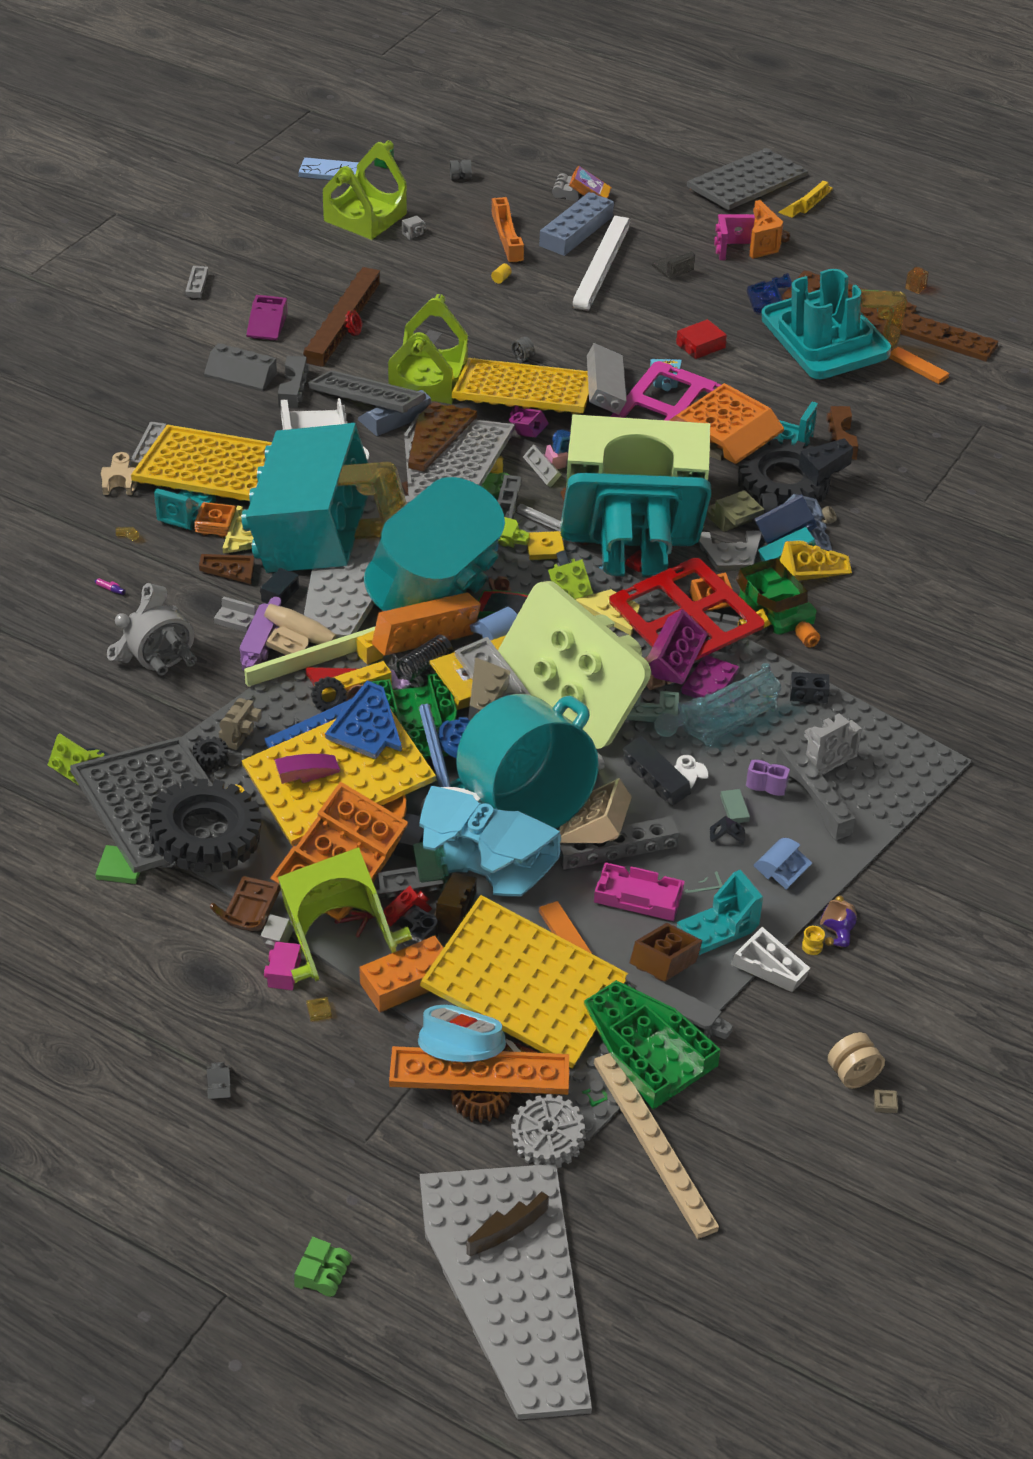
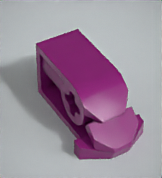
M517 405L512 407L509 421L515 425V431L518 435L536 438L549 424L541 410L519 408Z

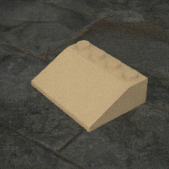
M620 778L592 791L580 811L567 823L560 826V843H603L608 840L613 841L619 837L632 798Z

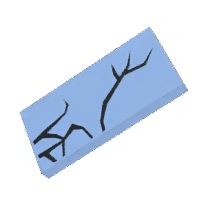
M304 157L299 170V177L331 180L343 166H348L356 174L358 163Z

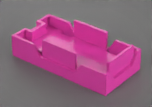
M605 862L601 878L595 889L594 903L674 921L684 892L685 881L666 876L658 880L659 873L632 866L630 867L629 874L625 867Z

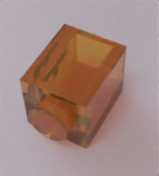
M914 267L907 274L905 289L919 294L927 286L929 272L920 267Z

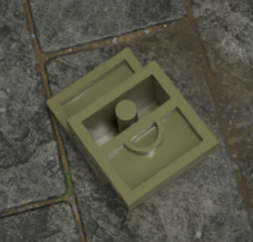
M744 490L716 500V504L708 506L706 516L725 532L752 522V519L764 514V508Z

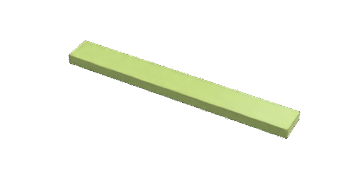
M375 627L245 668V683L249 687L356 652L357 637L374 631Z

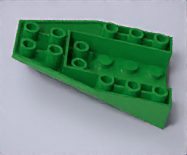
M438 674L428 675V686L399 690L392 689L390 679L373 681L372 683L384 687L390 709L424 759L432 758L419 710L420 705H430L437 735L442 723L447 720H456L457 715L452 693ZM441 748L443 757L448 756L449 754Z
M616 980L584 1000V1005L610 1055L653 1110L719 1065L720 1048L678 1010Z

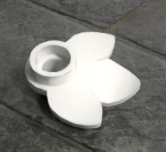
M682 755L677 759L674 767L690 781V788L693 787L697 778H708V770L705 765L696 762L692 756Z

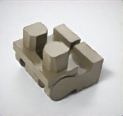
M237 699L219 724L221 728L219 738L222 739V742H226L228 748L237 750L245 740V737L253 731L254 721L259 722L261 720L262 710L254 708V703L251 700Z

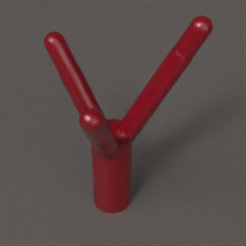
M350 910L349 914L356 916L342 918L340 922L337 920L334 922L338 924L363 919L356 933V937H359L368 920L374 918V916L368 912Z

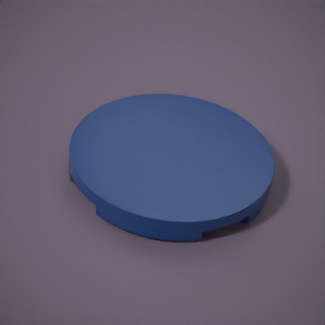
M459 717V720L445 721L438 731L440 747L455 758H457V750L462 734L470 722L465 717Z

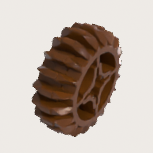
M452 1090V1105L456 1107L457 1114L462 1113L464 1119L470 1117L471 1122L475 1119H479L480 1123L483 1119H487L490 1122L492 1117L498 1119L500 1114L505 1113L506 1108L510 1105L511 1092H496L498 1095L496 1096L493 1091Z

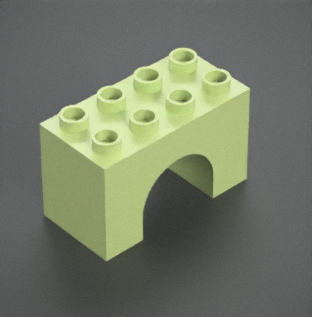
M573 415L567 464V482L572 475L577 473L696 477L708 480L710 424Z

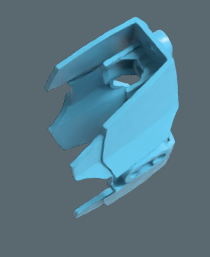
M431 786L423 805L419 823L420 827L424 828L421 860L441 876L452 872L468 873L470 870L486 876V880L493 887V895L522 896L559 859L561 834L557 829L519 811L496 810L490 804H480L473 795Z

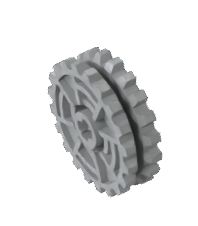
M547 1094L546 1098L536 1096L535 1101L532 1102L530 1099L526 1101L525 1107L520 1106L518 1108L519 1115H514L513 1117L515 1124H511L513 1145L515 1149L518 1148V1155L520 1157L525 1156V1162L528 1164L533 1162L534 1165L556 1164L557 1168H560L563 1162L571 1163V1157H578L580 1154L578 1149H583V1139H586L585 1124L583 1123L584 1117L579 1115L580 1109L577 1106L572 1107V1101L569 1099L563 1101V1097L559 1095L556 1098H552L551 1094Z

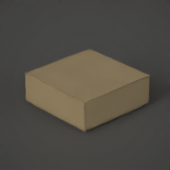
M874 1090L875 1112L897 1113V1091Z

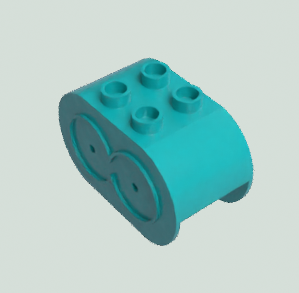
M445 477L436 480L384 524L378 547L364 573V585L373 602L381 610L388 611L463 594L468 589L477 593L488 579V576L483 572L489 570L499 557V554L494 549L504 530L505 518L498 501L480 485L463 478Z

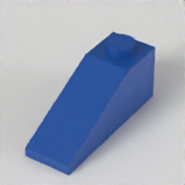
M557 430L553 436L554 443L552 446L555 453H569L571 432Z

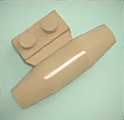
M269 604L265 611L264 617L279 627L275 628L266 641V646L285 655L307 649L308 642L319 645L336 639V634L328 628L292 609Z

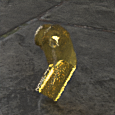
M116 527V536H126L132 541L139 538V532L133 527Z

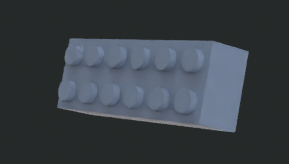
M588 192L540 230L539 246L565 256L613 217L614 201Z

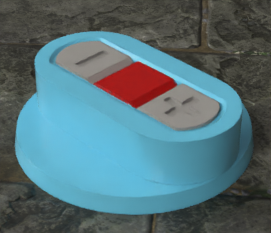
M436 1005L424 1011L423 1028L419 1033L418 1044L424 1052L436 1058L456 1062H473L498 1055L504 1050L506 1040L505 1034L502 1031V1024L498 1020L453 1005Z

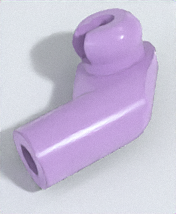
M391 670L393 689L410 688V681L398 679L395 671Z

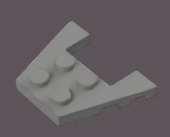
M746 531L747 543L721 542L712 544L710 532H702L698 543L701 550L707 553V558L717 571L740 570V568L754 564L761 540L760 531Z

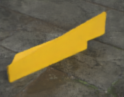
M822 181L803 198L785 207L778 213L791 218L799 212L805 214L830 193L833 188L829 186L828 182Z

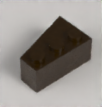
M453 873L450 879L447 880L445 888L436 902L434 913L438 920V932L455 933L471 909L477 892V877Z

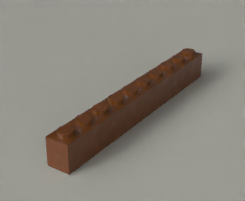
M362 267L357 272L355 279L351 281L350 286L346 288L339 302L334 305L332 312L328 314L320 329L316 331V335L311 338L309 345L304 348L303 355L306 357L307 363L320 367L325 366L348 332L345 315L350 310H355L358 314L361 313L380 285V270Z

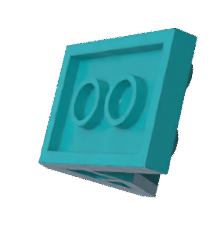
M158 488L154 492L157 520L189 530H193L195 527L194 522L202 503H214L216 501L215 495H206L195 491L189 492L183 489L179 494Z
M740 869L733 872L715 894L712 908L678 921L677 928L702 940L699 955L751 934L760 924L763 896Z

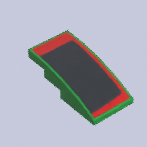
M483 590L478 599L481 605L477 618H485L506 607H510L518 615L529 594L502 590Z

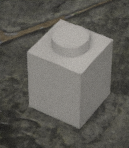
M270 914L261 933V938L265 946L273 950L275 942L288 943L294 928L289 919Z

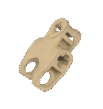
M115 453L112 457L111 467H102L103 495H109L111 489L119 486L126 488L127 495H133L137 487V481L131 480V474L135 468L130 467V458L127 453Z

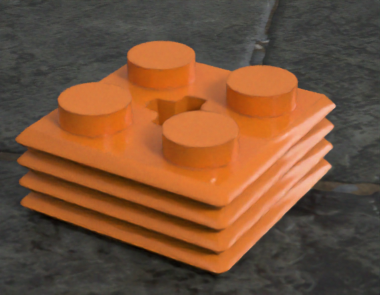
M203 502L194 522L195 532L203 535L227 536L236 512V506Z

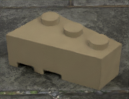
M475 657L468 720H471L486 705L504 695L509 685L510 670Z

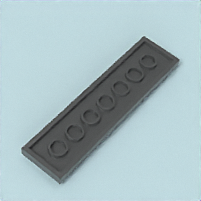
M333 370L308 382L309 389L316 390L317 392H325L329 395H337L341 398H349L365 404L369 403L376 407H384L388 410L399 411L400 413L407 412L408 409L419 405L420 402L426 399L423 392Z

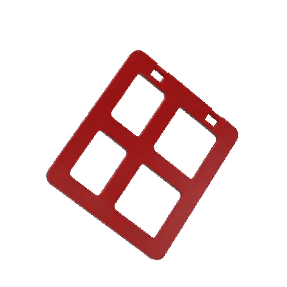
M699 558L689 559L674 568H669L609 597L610 605L651 647L655 644L659 636L658 632L662 630L667 618L683 609L711 638L703 643L695 661L758 632L765 626L764 620ZM680 569L684 570L682 572L676 573V571ZM691 573H697L715 593L700 600L692 601L674 581ZM656 589H662L680 607V609L652 622H646L628 602ZM634 590L636 591L635 593H633V594H631V595L628 594V593H630V592H632V591H634ZM726 602L747 623L724 632L704 611Z

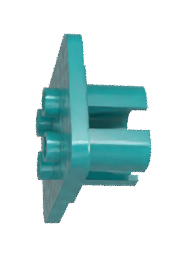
M839 269L821 271L820 290L808 293V278L806 276L792 282V298L767 305L762 309V322L805 372L814 379H826L887 360L891 355V344L861 312V289L857 285H853L852 297L848 298L849 277Z
M599 473L574 474L567 482L560 523L561 537L570 542L602 544L603 571L611 576L625 575L624 545L640 546L642 577H652L667 570L668 554H671L672 546H691L700 540L711 498L710 482L704 478Z

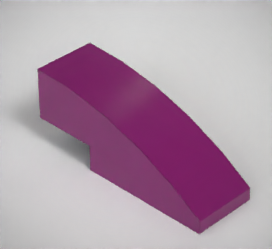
M299 754L274 759L281 784L301 779L302 783H306L340 772L335 755Z

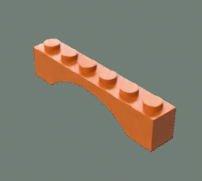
M507 197L492 198V216L508 262L524 261V244L522 238L518 237L515 233Z

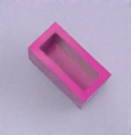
M275 942L274 949L269 952L268 960L270 964L265 966L264 978H267L269 988L293 990L295 981L291 970L300 966L301 944Z

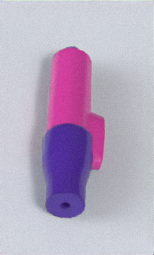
M100 578L95 580L96 585L117 594H125V590L113 581L109 583Z

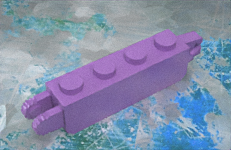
M273 597L268 604L259 605L240 645V661L243 671L245 668L261 664L267 660L268 651L272 648L266 646V641L275 628L279 627L265 618L264 614L269 604L280 606L281 598Z

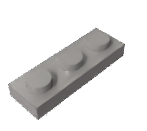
M192 267L185 291L186 297H202L208 276V267Z
M534 444L523 456L549 487L562 475Z

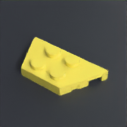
M237 506L222 548L225 554L252 549L253 536L251 531L243 529L241 520L243 507Z
M612 589L576 599L592 615H606L615 622L614 627L629 635L633 634V627L609 603V597L616 593ZM634 601L628 602L639 613L640 605Z

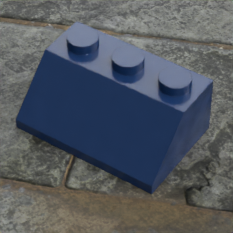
M802 494L755 518L760 533L767 545L804 527L809 532L817 527Z

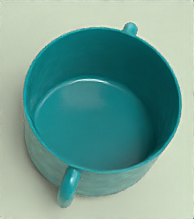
M527 694L508 695L489 703L470 720L460 739L456 764L461 783L466 790L478 795L481 804H490L496 810L519 811L555 829L572 819L587 802L598 775L597 750L591 737L583 730L590 717L588 707L576 697L570 695L559 699L554 707L540 698ZM567 708L578 714L573 722L563 715Z

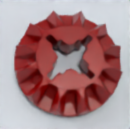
M350 310L345 315L348 333H351L352 336L359 335L362 329V320L355 310Z

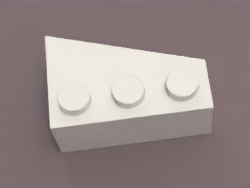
M763 927L735 953L731 965L790 992H793L806 979L810 970L809 966Z

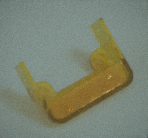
M861 289L862 307L878 308V317L886 319L883 336L891 344L892 349L899 342L907 306L906 294L897 291Z
M391 462L343 465L338 486L356 484L357 490L361 494L373 495L380 518L359 519L354 536L355 539L381 538L382 529L386 521L407 504L396 466Z

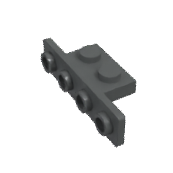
M419 867L380 872L377 875L380 890H376L379 899L387 898V900H395L408 886L414 888L418 893L420 891H428L429 894H433L443 888L444 881L437 880L421 883Z

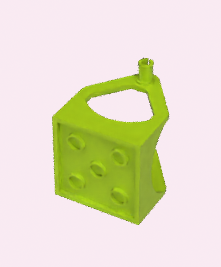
M391 141L376 143L357 164L356 174L348 166H343L323 188L325 222L372 240L407 214V184L390 153V150L394 148ZM376 158L386 162L398 183L397 192H382L376 189L365 177V169ZM343 183L350 185L344 194L337 198H331V193L338 186H341Z
M437 294L405 325L403 345L388 362V384L415 391L423 390L431 397V401L452 404L454 400L452 398V391L468 360V334L444 303L445 297L442 294L441 296ZM430 315L440 316L459 338V344L450 349L439 350L426 334L421 332L414 334V330Z
M359 847L278 877L286 910L307 961V965L291 970L295 983L309 977L314 978L315 982L320 980L305 937L312 923L319 916L332 909L354 907L370 913L375 917L392 953L396 952L395 947H397V944L412 940L408 926L393 933L389 930L379 897Z

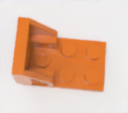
M761 200L755 201L753 209L755 221L754 228L752 229L749 254L752 259L779 252L783 221Z

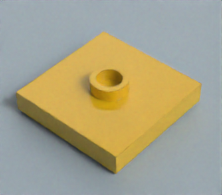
M560 531L530 532V539L527 543L529 560L557 559L556 553L564 551Z

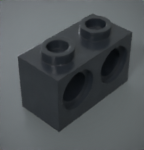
M791 672L790 701L828 703L830 691L829 674Z

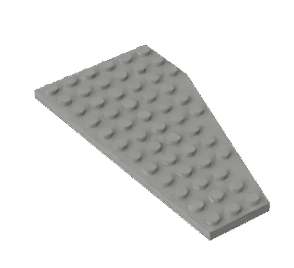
M417 415L404 434L409 502L433 482L445 477L463 478L482 486L515 431V425L474 420L425 471L408 469V460L418 419Z

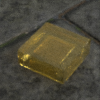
M328 997L306 1001L310 1022L332 1018Z

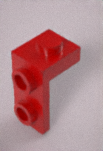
M408 886L383 910L387 924L392 926L414 904L422 910L429 912L432 909L428 904L429 898L422 891L418 893L414 888Z

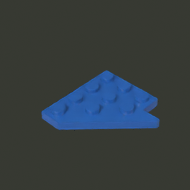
M366 681L326 731L325 738L373 759H376L386 746L401 752L402 745L384 687Z

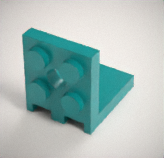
M811 402L800 419V426L779 420L784 427V431L773 439H778L780 444H783V439H791V445L793 446L797 441L804 442L805 446H808L810 437L814 436L818 403Z

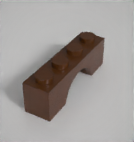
M830 406V413H827L826 421L829 423L828 431L831 433L830 441L833 442L845 438L853 447L852 460H857L859 447L857 436L845 432L850 430L851 408L850 406Z

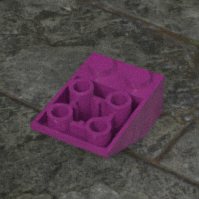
M256 295L252 304L246 337L278 340L288 315L287 298Z

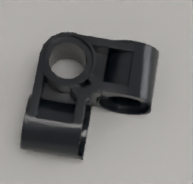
M413 905L398 921L402 929L408 926L412 940L402 943L407 947L432 936L438 937L437 918L416 905Z

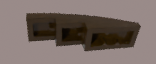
M541 1191L527 1206L519 1201L506 1215L497 1210L467 1240L466 1254L473 1256L491 1249L526 1229L548 1210L549 1196Z

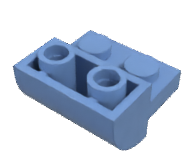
M506 607L471 624V632L478 633L483 638L488 637L489 640L506 636L517 614L510 607Z
M781 838L753 866L767 879L772 876L787 890L812 862L798 850L800 847L799 843L789 838Z

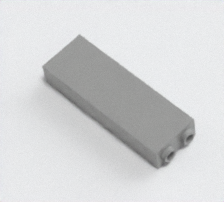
M593 343L587 354L589 402L620 414L626 403L623 355Z

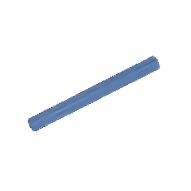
M422 704L419 710L439 787H451L430 705Z

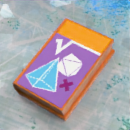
M580 166L574 171L569 183L570 187L584 196L590 192L608 198L611 186Z

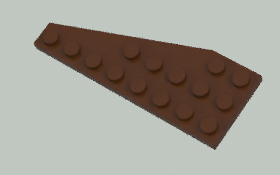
M438 402L431 403L418 415L408 460V469L425 471L477 418V411L470 408H458L454 405H441Z

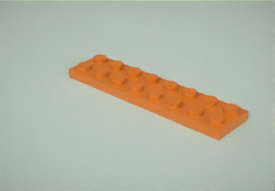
M392 1046L389 1087L568 1095L569 1054L502 1051L498 1055L485 1060L456 1062L436 1058L418 1047Z

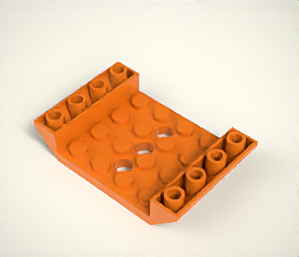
M725 383L669 420L709 423L710 440L722 446L724 458L734 464H737L784 431V427L771 408Z

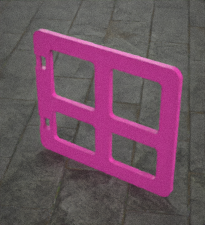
M656 361L626 396V403L620 414L613 413L610 417L625 418L635 405H639L666 415L667 417L664 421H669L692 405L702 391L710 393L715 390V387L721 386V384L683 369L680 370L667 363ZM659 375L690 385V388L675 406L644 395Z

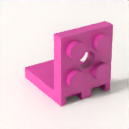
M718 214V224L715 227L717 237L714 238V246H716V254L719 255V260H726L727 244H751L752 229L754 228L755 221L754 214ZM736 227L742 228L740 231L734 230Z

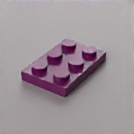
M706 655L682 687V693L717 705L739 672V666Z

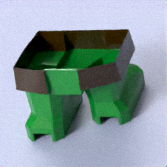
M778 558L740 568L736 578L740 586L739 597L755 612L761 609L768 612V619L774 628V634L781 635L793 631L800 622L814 624L816 609L808 602V591Z

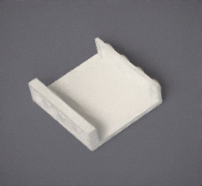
M338 398L337 410L289 411L288 401L281 400L283 430L348 423L346 421L345 406L341 405L340 398Z

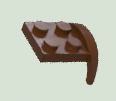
M243 876L226 912L215 903H211L210 908L220 919L231 926L248 931H259L264 928L281 888L277 883Z

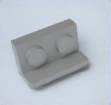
M223 597L221 599L222 607L215 615L214 623L247 632L256 614V606Z

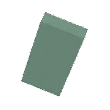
M740 789L721 791L720 797L727 817L738 823L749 822L750 816Z

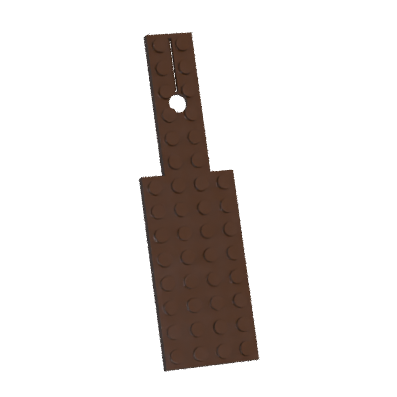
M804 270L798 276V278L804 276L808 278V293L820 290V275ZM792 284L778 299V302L792 298ZM848 284V298L852 297V284ZM860 288L862 314L887 340L893 341L897 334H901L987 362L998 347L999 341L993 338L984 337L977 333L965 331L962 328H956L946 323H940L914 314L917 306L909 302H903L893 297L884 296L881 293ZM944 334H951V335H953V336H950L949 338H946V337H944L943 335H944Z

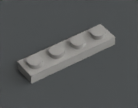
M149 423L130 460V467H137L166 427V424Z

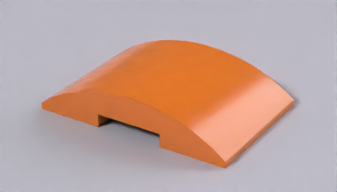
M340 781L318 811V817L297 846L292 847L270 879L279 884V876L359 847L372 882H374L399 843L408 826V822ZM353 907L335 908L325 913L340 922Z

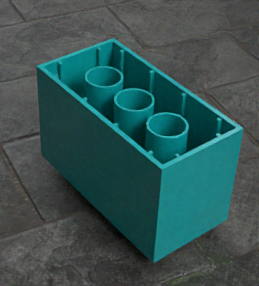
M356 423L277 430L272 444L265 447L264 466L258 467L257 486L250 489V505L247 510L242 511L241 516L243 529L251 531L253 536L252 553L254 558L262 560L266 573L276 572L279 568L293 571L347 566L373 481Z

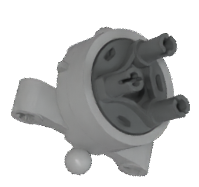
M151 583L145 584L142 588L141 603L138 610L131 613L129 617L124 613H120L115 617V624L120 628H124V634L119 641L108 647L107 658L110 661L128 663L134 655L143 667L155 670L159 675L166 674L169 667L182 659L187 666H193L195 664L194 661L197 662L196 656L190 651L194 641L193 627L181 612L177 610L176 606H162L167 597V590L164 586Z

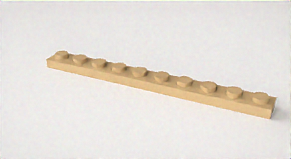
M610 1053L594 1058L595 1067L696 1238L699 1239L718 1232L719 1225L636 1087Z

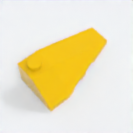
M786 541L784 544L780 562L798 581L852 573L849 556L832 550L826 551L819 546L808 545L804 541Z

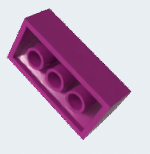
M683 609L667 618L646 659L650 666L651 674L656 679L678 684L685 682L708 634Z

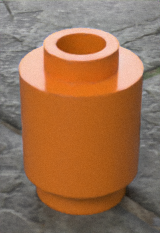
M800 622L796 626V636L806 647H813L818 644L820 634L810 623Z

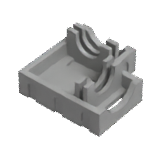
M840 713L835 715V722L829 718L823 720V728L814 726L805 730L806 734H804V737L808 739L806 755L821 775L857 757L862 728L854 721H848Z

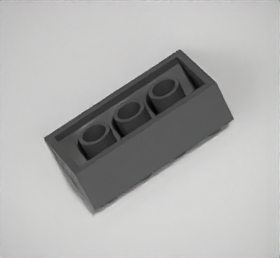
M217 343L210 352L204 376L263 392L277 375L276 358Z

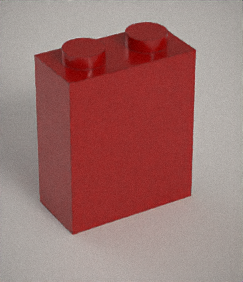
M707 319L678 330L676 344L694 359H698L726 348L727 334Z

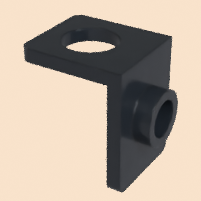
M727 816L710 827L711 842H715L726 833L742 844L746 842L745 829L738 822L733 821ZM721 826L720 831L715 835L716 829Z

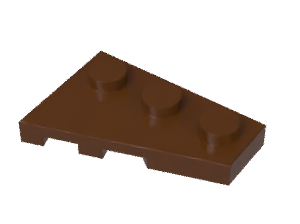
M201 554L199 571L251 584L255 558L248 555Z

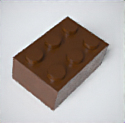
M665 923L635 941L629 963L636 966L638 970L653 975L658 980L667 981L697 962L702 940L669 923Z

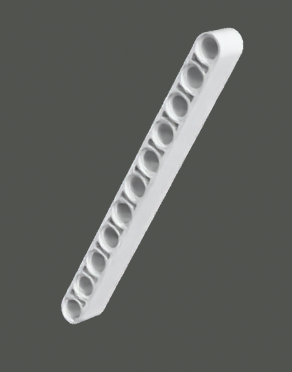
M614 216L574 296V309L589 311L629 229L630 218Z

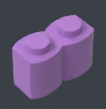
M751 760L746 786L756 791H766L773 795L782 796L785 794L788 785L790 769L782 765H770L762 760Z

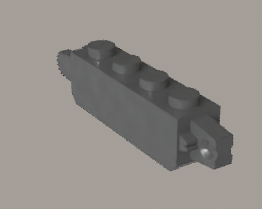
M634 973L626 975V985L675 1008L709 1039L712 1035L727 1039L731 1034L733 1025L721 1018V1011L647 974L645 977Z

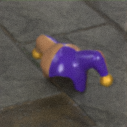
M837 896L835 900L829 902L820 920L821 926L837 935V939L832 937L825 939L827 946H849L850 931L854 928L857 921L855 907L846 902L842 896Z

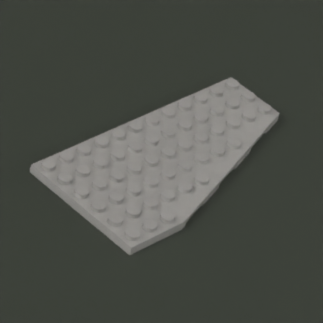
M369 493L348 565L312 569L304 615L335 633L336 639L356 633L375 604L365 588L364 573L378 547L384 524L409 503V496Z
M556 1164L420 1174L425 1238L430 1243L457 1301L459 1300L485 1357L497 1375L517 1420L591 1414L592 1406ZM541 1191L549 1196L548 1210L526 1229L491 1249L473 1256L466 1254L467 1240L497 1210L506 1215L519 1201L527 1206Z

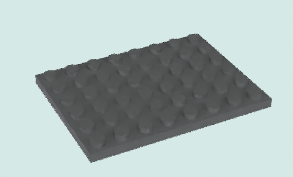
M181 737L70 766L72 775L133 873L169 864V862L164 860V854L159 855L155 851L154 844H151L149 838L151 806L153 801L156 802L157 796L162 791L167 793V788L174 784L181 788V781L190 779L194 786H197L198 779H208V786L213 785ZM195 811L191 812L189 817L183 820V826L188 833L195 837L214 838L226 831L228 822L218 817L216 812L210 811V814H196Z

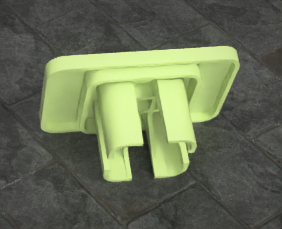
M552 581L537 583L528 595L498 652L532 696L544 700L552 707H554L559 699L569 695L576 697L589 709L590 717L583 730L591 737L596 749L606 747L614 740L651 676L650 666L642 657L641 647L630 635L618 637L609 629L614 627L615 622L608 616L602 614L592 615ZM567 708L563 713L572 722L578 715L570 708Z

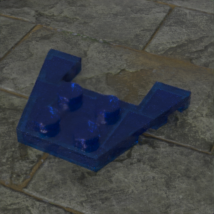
M789 273L783 274L781 278L774 277L772 281L766 283L762 281L747 287V294L754 312L762 313V309L765 306L782 301L778 288L791 287L792 281Z

